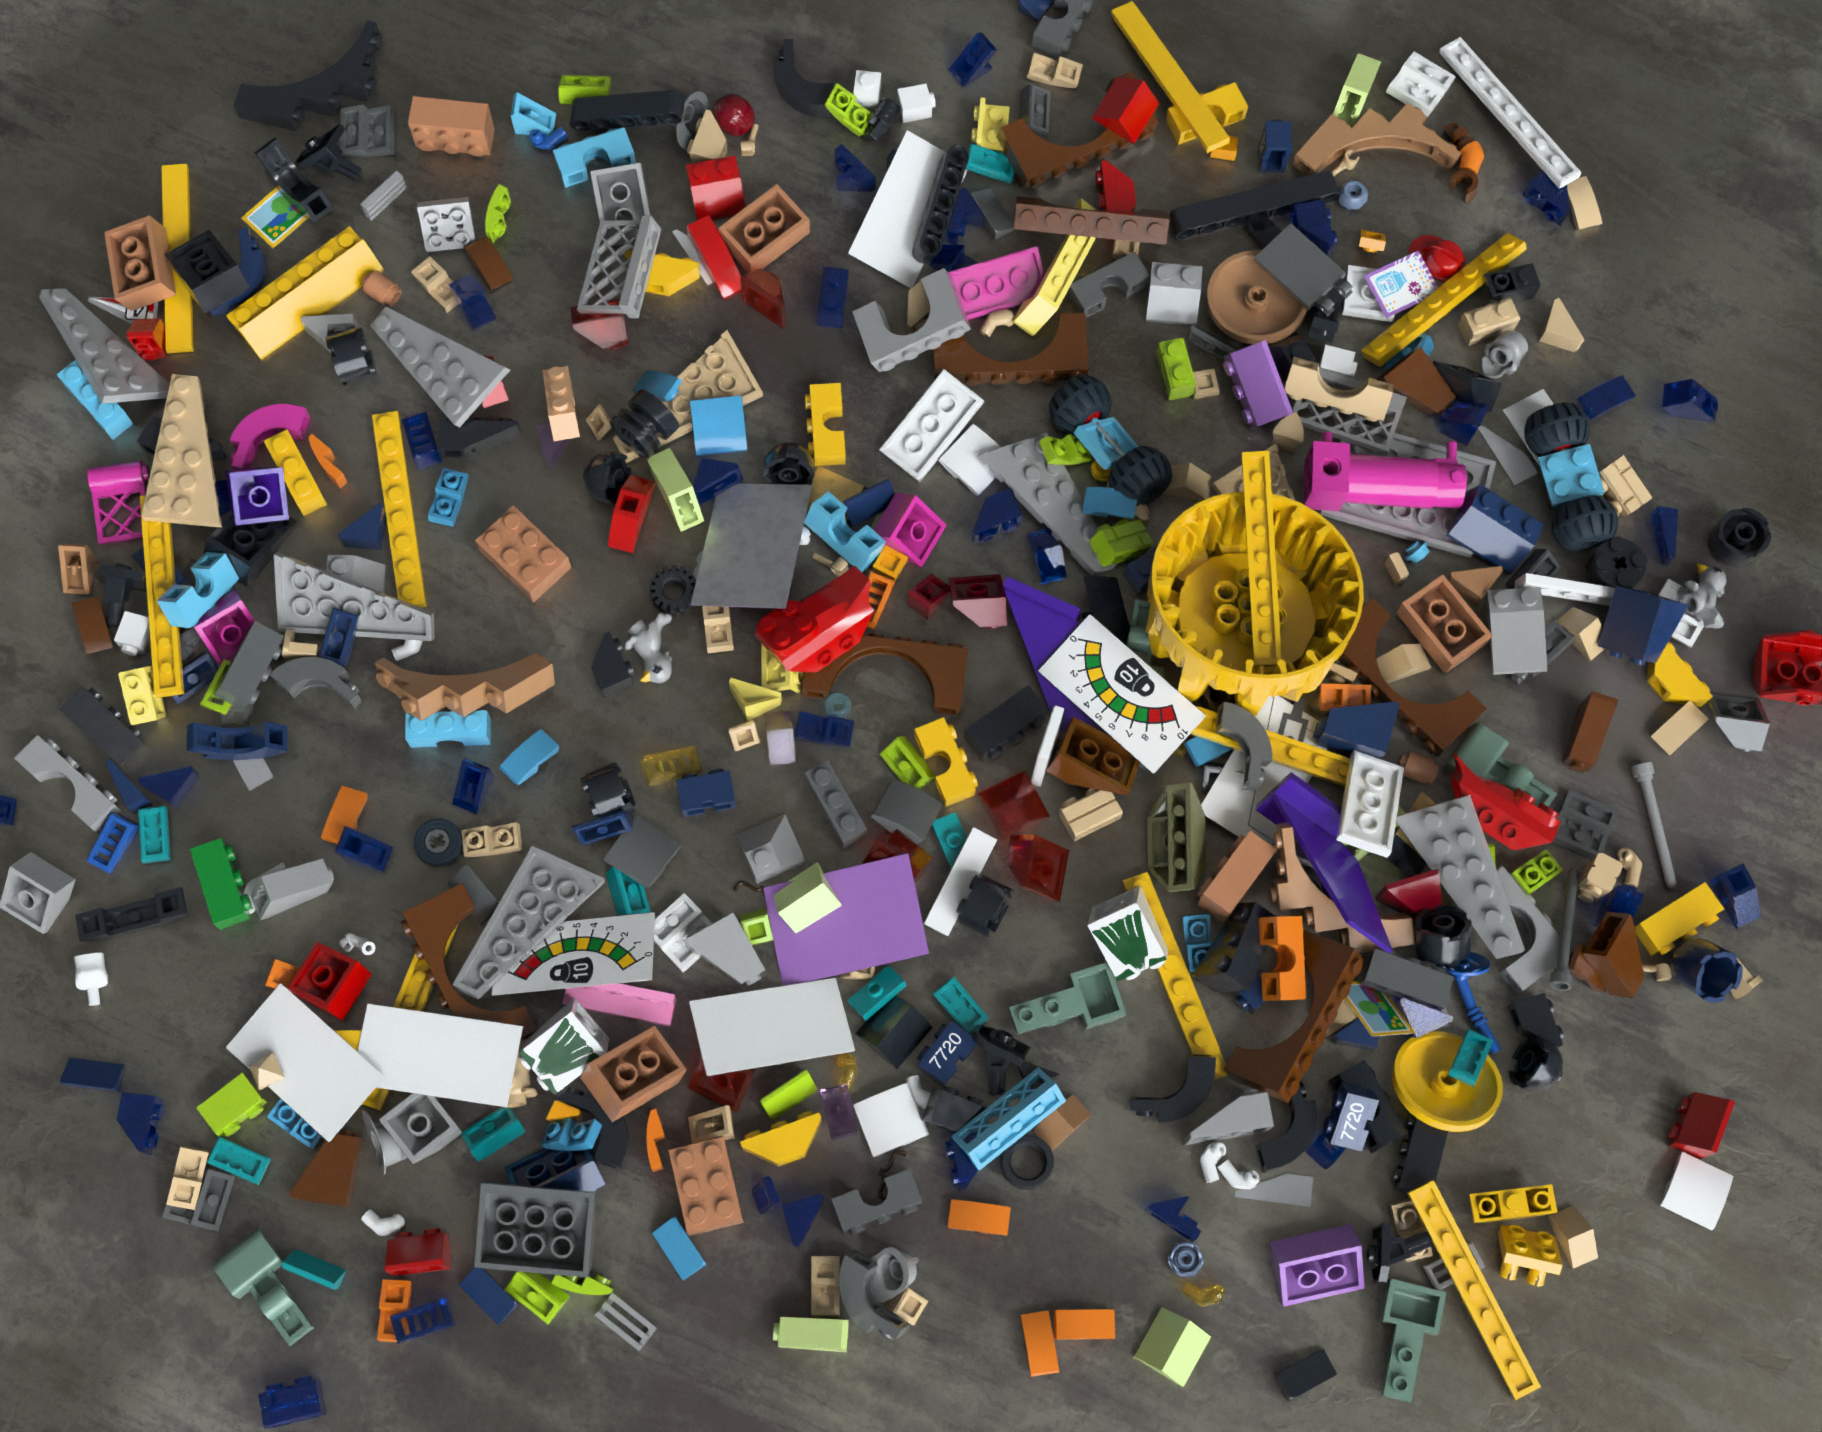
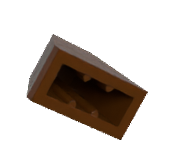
M1422 347L1410 351L1376 378V380L1394 384L1393 392L1406 396L1405 403L1426 416L1434 413L1441 415L1451 407L1449 403L1456 398Z
M1594 691L1578 706L1562 764L1570 766L1571 770L1580 773L1589 772L1595 766L1618 699Z
M1607 911L1583 954L1610 995L1634 998L1645 975L1633 919L1630 914Z
M340 1130V1133L336 1134L330 1142L326 1140L290 1191L289 1197L301 1201L351 1207L364 1140L356 1137L357 1132Z

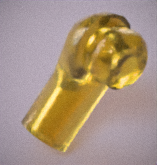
M841 1053L836 1064L839 1067H843L844 1071L837 1091L849 1095L857 1076L856 1058L852 1054Z
M1190 1280L1181 1290L1182 1293L1202 1307L1220 1303L1225 1295V1290L1220 1284L1200 1289Z

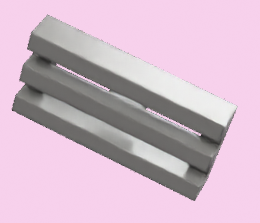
M398 171L392 173L361 202L360 205L364 215L370 221L407 188L403 176Z
M1473 1242L1467 1243L1480 1270L1485 1268ZM1441 1258L1421 1267L1428 1276L1427 1279L1431 1282L1432 1289L1439 1291L1454 1284L1451 1278L1440 1284L1438 1283L1437 1278L1448 1273L1446 1268L1436 1273L1432 1272V1268L1443 1263Z
M611 1293L608 1300L604 1302L601 1309L594 1315L638 1351L642 1349L657 1329L614 1293ZM616 1302L649 1329L646 1334L611 1307L612 1303ZM605 1312L611 1313L642 1339L639 1343L604 1316Z

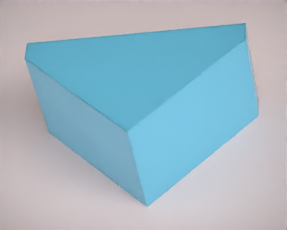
M518 92L514 94L511 119L515 134L530 135L533 130H539L543 134L551 135L554 132L556 113Z

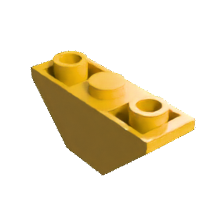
M628 250L623 254L624 261H627L632 256L633 250ZM664 253L655 254L645 292L671 296L699 279V262H695L690 258H672Z
M1669 641L1657 662H1648L1647 682L1664 702L1685 705L1690 700L1695 706L1702 707L1713 697L1709 687L1694 675L1691 666L1676 654L1674 646Z
M813 1111L802 1113L797 1116L798 1120L787 1124V1121L784 1120L771 1125L772 1130L761 1134L760 1130L748 1133L744 1136L745 1140L740 1141L744 1151L780 1167L806 1156L822 1122L820 1113L813 1114Z
M1552 1184L1469 1194L1473 1223L1518 1220L1557 1213Z

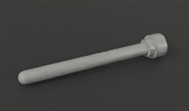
M1653 763L1637 764L1631 767L1633 778H1636L1637 782L1641 783L1666 886L1669 889H1674L1677 886V881L1651 782L1653 774H1655Z

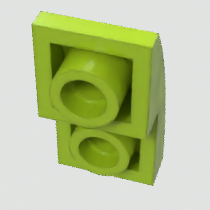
M836 83L824 105L839 122L860 137L869 124L867 121L872 113L855 102L857 99L855 95Z
M498 184L491 197L485 220L486 235L492 244L506 230L503 213L507 212L511 204L508 188Z
M1068 434L1063 439L1046 436L1039 441L1048 464L1075 465L1093 460L1090 452L1075 435Z
M1545 849L1511 873V875L1524 892L1530 895L1561 873L1563 869L1550 852Z
M597 1273L594 1277H586L583 1284L579 1283L580 1277L555 1275L551 1283L559 1288L587 1295L611 1294L615 1289L609 1286L611 1280Z

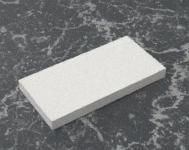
M943 369L879 450L920 482L982 406L984 400Z
M1056 705L1052 709L1031 780L1033 785L1041 787L1064 712V708Z
M1355 750L1352 752L1337 841L1388 858L1392 850L1404 767Z

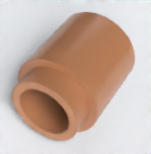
M379 271L369 272L362 281L364 286L363 292L382 305L392 307L401 296L402 290L398 288V284Z
M1409 750L1407 754L1402 753L1398 761V766L1404 767L1403 776L1423 784L1426 782L1432 784L1439 769V764L1435 763L1434 759Z

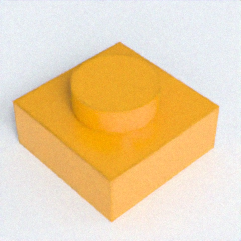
M1360 229L1358 244L1359 247H1362L1367 252L1384 251L1386 237L1383 233Z
M885 545L873 565V570L896 582L908 561V557Z

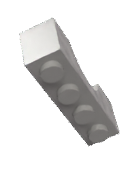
M37 735L14 759L40 782L51 778L70 780L75 788V801L71 811L98 834L103 829L110 814L121 811L114 804L117 799L106 789L101 793L95 787L99 782L86 772L84 775H81L76 770L80 765L69 755L65 758L61 757L57 753L61 748L50 738L44 741Z

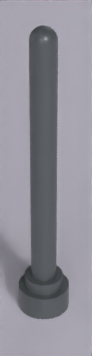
M1571 868L1568 871L1557 968H1554L1553 972L1550 973L1549 986L1560 991L1570 990L1572 987L1573 977L1570 974V970H1568L1579 878V871L1576 868Z

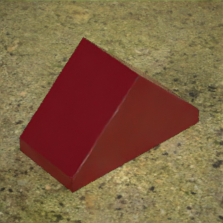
M931 573L909 590L907 605L929 620L951 592L950 586Z

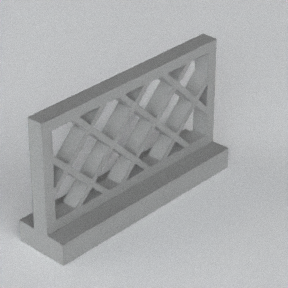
M642 216L641 220L600 221L577 307L580 313L626 314L629 318H639L661 233V228L652 216ZM607 229H617L618 232L606 241ZM633 229H638L637 235L629 241L625 235ZM623 237L627 243L617 251H614L611 246ZM609 248L613 254L600 263V255ZM632 249V256L623 263L619 257ZM618 260L621 265L609 274L605 268ZM603 271L606 277L594 285V277ZM626 271V279L617 285L614 279ZM612 282L615 288L605 296H602L599 291ZM596 293L601 298L593 305H587L588 299ZM620 293L619 305H609L608 302Z
M1319 367L1323 380L1335 389L1352 390L1364 383ZM1393 392L1386 412L1387 415L1394 417L1393 421L1383 425L1381 420H1377L1375 423L1378 427L1369 431L1362 422L1367 420L1363 418V415L1359 416L1353 412L1351 414L1353 419L1343 423L1338 415L1340 412L1338 408L1328 405V411L1318 414L1313 401L1304 398L1303 403H1301L1302 400H1296L1293 413L1308 407L1313 417L1308 419L1300 417L1303 427L1320 433L1330 431L1335 438L1387 455L1407 397ZM1332 415L1338 425L1333 427L1326 426L1322 419ZM1357 423L1362 433L1359 435L1350 434L1346 427ZM1381 432L1386 439L1385 445L1374 442L1371 436Z

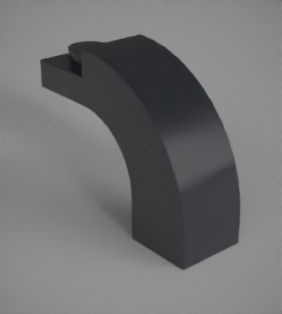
M783 39V49H779V61H774L775 82L780 95L792 108L803 114L813 117L833 118L834 116L824 103L831 93L834 83H814L802 78L794 67L793 39Z
M273 138L254 152L265 168L266 175L277 190L304 218L315 223L334 209L322 189L308 181L298 170L278 139Z
M1332 288L1325 297H1328L1335 304L1333 306L1335 310L1326 317L1314 305L1308 326V337L1333 342L1334 335L1337 333L1339 326L1338 316L1343 298Z
M1187 1054V1074L1181 1088L1174 1094L1162 1098L1131 1097V1111H1136L1137 1116H1153V1111L1158 1112V1123L1176 1121L1193 1113L1205 1101L1211 1091L1215 1078V1055Z
M1302 1081L1299 1082L1297 1093L1291 1097L1288 1103L1291 1120L1285 1134L1255 1146L1263 1173L1288 1165L1297 1159L1312 1141L1317 1126V1105L1315 1100L1304 1102L1303 1098L1306 1097V1090Z
M568 1087L567 1091L561 1089L557 1094L556 1100L590 1113L602 1125L601 1139L594 1160L597 1163L623 1171L629 1153L630 1141L624 1117L622 1116L612 1122L589 1089L586 1097L583 1096V1091L573 1087Z

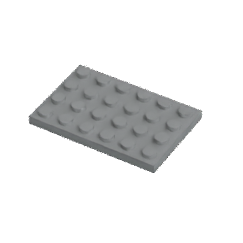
M1357 423L1346 427L1350 434L1359 435L1362 433ZM1365 425L1368 431L1376 428L1369 425ZM1381 432L1371 436L1374 442L1385 445L1386 439ZM1394 433L1387 455L1350 443V453L1434 459L1446 458V447ZM1340 439V443H1349ZM1457 451L1458 464H1464L1466 467V491L1480 484L1490 489L1496 461ZM1343 503L1340 511L1321 510L1320 515L1412 542L1418 541L1422 543L1425 541L1428 544L1427 546L1471 558L1473 555L1472 551L1446 536L1457 511L1456 508L1433 507L1431 509Z

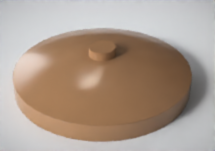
M1262 250L1240 252L1224 260L1213 272L1207 289V308L1214 323L1229 337L1248 344H1256L1266 340L1267 344L1288 337L1301 325L1307 312L1306 307L1254 261V257Z

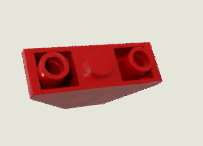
M1101 161L1100 169L1095 172L1096 186L1101 187V193H1098L1099 208L1110 212H1134L1136 208L1134 181L1108 161Z
M634 475L629 476L620 490L613 511L608 547L634 553L656 481Z

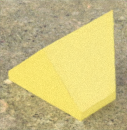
M730 678V691L747 722L781 705V692Z

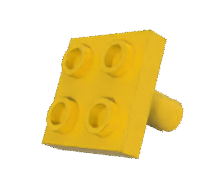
M1500 1225L1498 1238L1503 1260L1498 1271L1499 1276L1507 1279L1508 1274H1510L1509 1280H1515L1518 1267L1522 1266L1530 1268L1526 1276V1281L1529 1284L1534 1285L1535 1281L1538 1280L1537 1286H1543L1547 1272L1560 1275L1563 1265L1555 1236L1543 1231L1532 1232L1524 1230L1517 1225Z

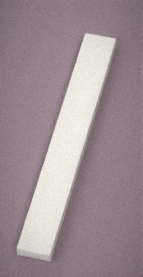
M1461 37L1440 48L1439 54L1559 189L1580 177L1581 171Z

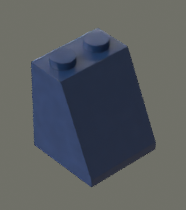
M1616 585L1598 646L1607 649L1606 654L1622 658L1623 655L1629 656V662L1644 666L1646 661L1656 663L1685 614L1688 604L1643 590Z
M1387 702L1331 708L1327 715H1322L1319 723H1316L1312 738L1317 739V746L1350 758L1355 750L1381 759L1387 751L1400 703Z

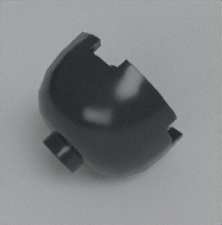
M793 442L778 444L768 452L764 461L763 477L767 484L812 485L815 476L814 458L804 446Z
M603 452L595 455L584 469L583 479L589 494L593 498L603 503L616 505L622 486L629 476L632 475L631 467L626 465L627 455L619 452Z
M1539 1035L1533 1040L1529 1037L1526 1038L1512 1057L1516 1060L1514 1072L1509 1070L1510 1081L1523 1090L1544 1092L1553 1087L1562 1078L1563 1059L1559 1049Z

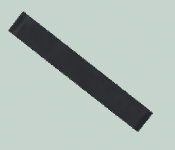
M1325 171L1182 206L1171 211L1169 218L1176 239L1184 240L1245 225L1261 216L1270 219L1330 204L1338 200L1341 195L1333 172Z

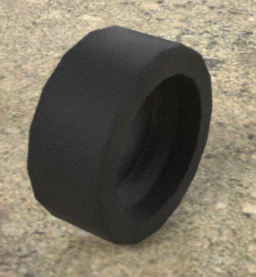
M1023 1135L1004 1150L1001 1156V1170L1004 1178L1012 1186L1021 1190H1033L1042 1186L1049 1179L1054 1168V1156L1050 1146L1043 1139L1034 1135ZM1023 1146L1036 1148L1043 1157V1169L1038 1176L1032 1179H1023L1017 1176L1011 1167L1013 1153Z

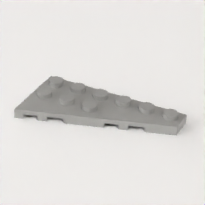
M66 288L41 290L40 300L102 404L167 398L170 384Z
M385 307L370 324L371 328L450 421L458 427H461L510 371V369L388 307Z
M1047 433L980 455L979 460L984 465L988 464L996 473L995 477L1000 482L1004 481L1014 491L1013 495L1041 524L1045 523L1052 531L1051 535L1057 541L1061 540L1070 549L1071 556L1090 575H1097L1114 569L1117 564L1106 567L1101 566L1097 553H1094L1089 544L1090 539L1096 534L1097 526L1091 515L1082 513L1084 501L1065 466L1047 463L1039 443L1041 439L1048 436Z
M277 552L274 554L278 632H286V629L294 630L295 633L326 634L333 608H338L360 615L355 635L357 637L432 641L435 638L433 612Z
M1470 794L1398 815L1396 822L1430 869H1437L1441 884L1457 906L1467 913V918L1471 919L1473 928L1495 958L1499 959L1525 951Z
M532 846L452 984L453 988L476 999L482 997L605 883V879Z

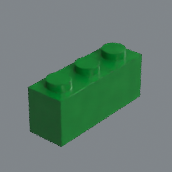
M222 838L191 848L190 852L213 924L221 930L251 919L249 910L253 909L248 894H243L241 885L245 884L240 869H235L233 860L237 859L232 844L228 845Z

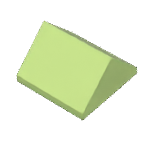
M817 862L789 880L788 882H793L773 895L779 915L795 933L841 906L840 901L824 877V872Z
M1161 1307L1134 1358L1184 1387L1211 1336L1190 1320Z

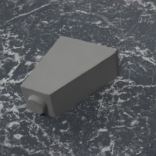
M322 858L261 876L251 895L260 921L327 893L334 880L333 872L329 866L326 867Z
M734 913L725 916L683 940L687 947L738 984L746 982L747 986L762 978L760 973L765 971V968Z

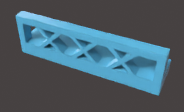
M1038 1067L952 1135V1138L965 1151L972 1164L978 1170H981L1066 1102L1057 1084ZM1039 1079L1044 1082L1037 1089H1030L1031 1085ZM1021 1098V1101L1016 1106L1008 1107L1012 1100ZM992 1116H999L996 1122L987 1124V1121ZM971 1133H977V1137L968 1144L963 1141Z

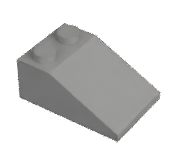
M642 163L590 171L600 221L641 220L642 216H651ZM607 229L606 241L615 235L618 230ZM633 229L625 235L629 241L637 235L638 229ZM622 237L612 246L626 244L627 242Z
M1541 587L1487 590L1485 612L1487 628L1493 635L1489 640L1493 675L1547 672L1545 622Z
M1259 1089L1244 1091L1243 1095H1240L1235 1101L1189 1133L1183 1140L1184 1145L1266 1133L1274 1126L1268 1092L1260 1093Z

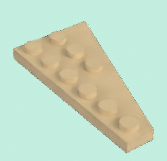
M728 330L721 335V338L713 346L710 345L695 363H691L677 377L682 381L677 388L679 390L678 394L671 401L662 403L672 412L680 427L668 440L657 438L662 446L693 431L690 401L742 396V404L744 406L763 396L761 388ZM617 435L613 438L619 453L627 455L626 463L640 457L630 450Z

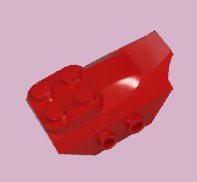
M853 566L801 601L790 600L787 601L786 609L776 608L758 621L756 625L757 631L754 632V635L787 671L818 672L860 642L874 612L869 604L871 582L856 566Z
M1812 630L1763 635L1754 657L1753 688L1756 694L1766 699L1796 702L1798 705H1822V635H1818Z
M1452 754L1455 771L1450 777L1454 797L1456 799L1470 794L1480 825L1485 833L1512 850L1552 843L1561 823L1557 819L1559 816L1557 812L1542 802L1536 806L1534 804L1536 799L1520 788L1513 791L1492 779L1475 775L1458 755Z

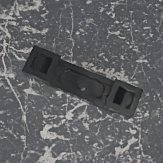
M179 887L156 893L153 898L107 910L99 908L75 915L79 941L111 938L156 927L187 915L183 888Z

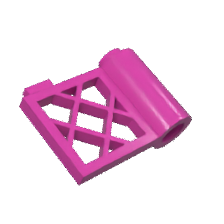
M140 460L88 468L87 477L92 492L98 544L104 545L143 539L142 532L133 533L127 528L136 516L141 519L139 514L141 511L140 503L133 510L124 502L130 494L140 493V496L146 495V485L150 478L149 466L144 465ZM111 497L117 503L107 514L101 510L100 499ZM121 506L132 512L123 525L112 518ZM110 520L120 526V529L114 536L104 537L103 528Z

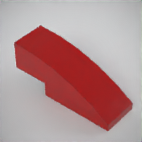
M708 215L687 225V236L699 254L701 264L722 299L725 300L746 290L734 260L711 217Z

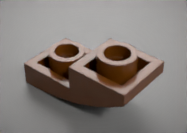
M487 236L464 246L475 270L478 269L489 291L513 280L506 264Z
M99 597L73 602L72 607L86 654L113 648Z
M1577 943L1574 952H1571L1569 955L1568 969L1575 978L1585 980L1593 991L1603 993L1605 986L1583 954L1586 947Z

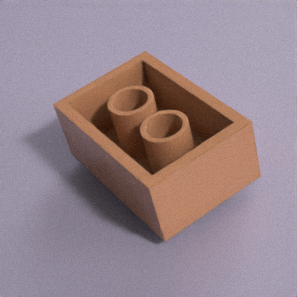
M413 96L408 125L416 148H420L423 151L441 150L450 154L460 152L469 153L473 156L491 155L495 128L488 104Z
M776 184L720 226L718 231L730 254L753 277L810 233V219Z
M149 215L104 232L116 301L130 311L177 295L172 266L164 255L169 252L166 228Z
M514 505L475 540L479 552L533 603L571 569L568 557Z
M1443 574L1405 600L1396 612L1444 674L1484 647L1493 636Z
M1251 830L1246 837L1241 834L1228 852L1231 857L1229 858L1225 855L1212 875L1215 876V879L1209 876L1197 894L1200 900L1196 906L1209 913L1211 917L1223 925L1277 849Z
M653 1026L588 1063L580 1078L609 1119L614 1122L677 1085L687 1069L658 1029Z
M724 1137L669 1150L686 1231L689 1236L744 1223Z

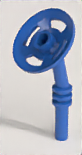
M1470 952L1469 956L1460 961L1459 965L1455 968H1447L1443 964L1435 963L1436 967L1445 969L1447 973L1452 974L1455 978L1467 1010L1466 1016H1470L1469 1021L1474 1022L1472 1024L1473 1028L1476 1027L1481 1035L1493 1040L1490 1048L1491 1054L1493 1055L1501 1051L1500 1045L1486 1023L1487 1017L1483 1018L1484 1012H1480L1481 1007L1476 1005L1467 981L1469 976L1486 973L1490 969V961L1478 953Z

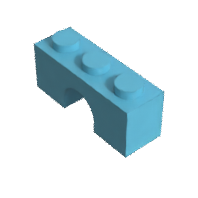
M624 127L610 129L604 134L595 137L589 136L580 142L564 144L558 149L553 150L555 162L565 188L589 180L586 166L591 160L603 159L609 163L611 168L636 163L634 151Z
M76 360L56 374L69 392L88 410L112 440L133 425L127 414L117 403L102 404Z
M828 491L812 503L804 524L852 566H856L863 572L876 562L886 541L868 525L858 532L853 531L845 521L847 507Z
M206 552L191 567L196 579L195 588L193 586L173 584L157 600L171 626L190 628L196 625L199 618L206 611L213 608L215 602L223 594L229 592L232 588L231 586L239 580L225 553Z
M487 710L474 711L465 717H462L455 711L436 712L422 721L406 713L405 739L411 748L437 747V742L447 740L462 742L464 746L491 745V718Z

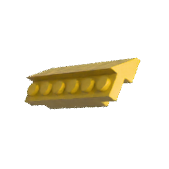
M349 226L226 316L250 348L262 360L305 329L301 322V317L324 315L363 286L362 281L369 272L379 271L381 273L384 269L363 239L361 240Z

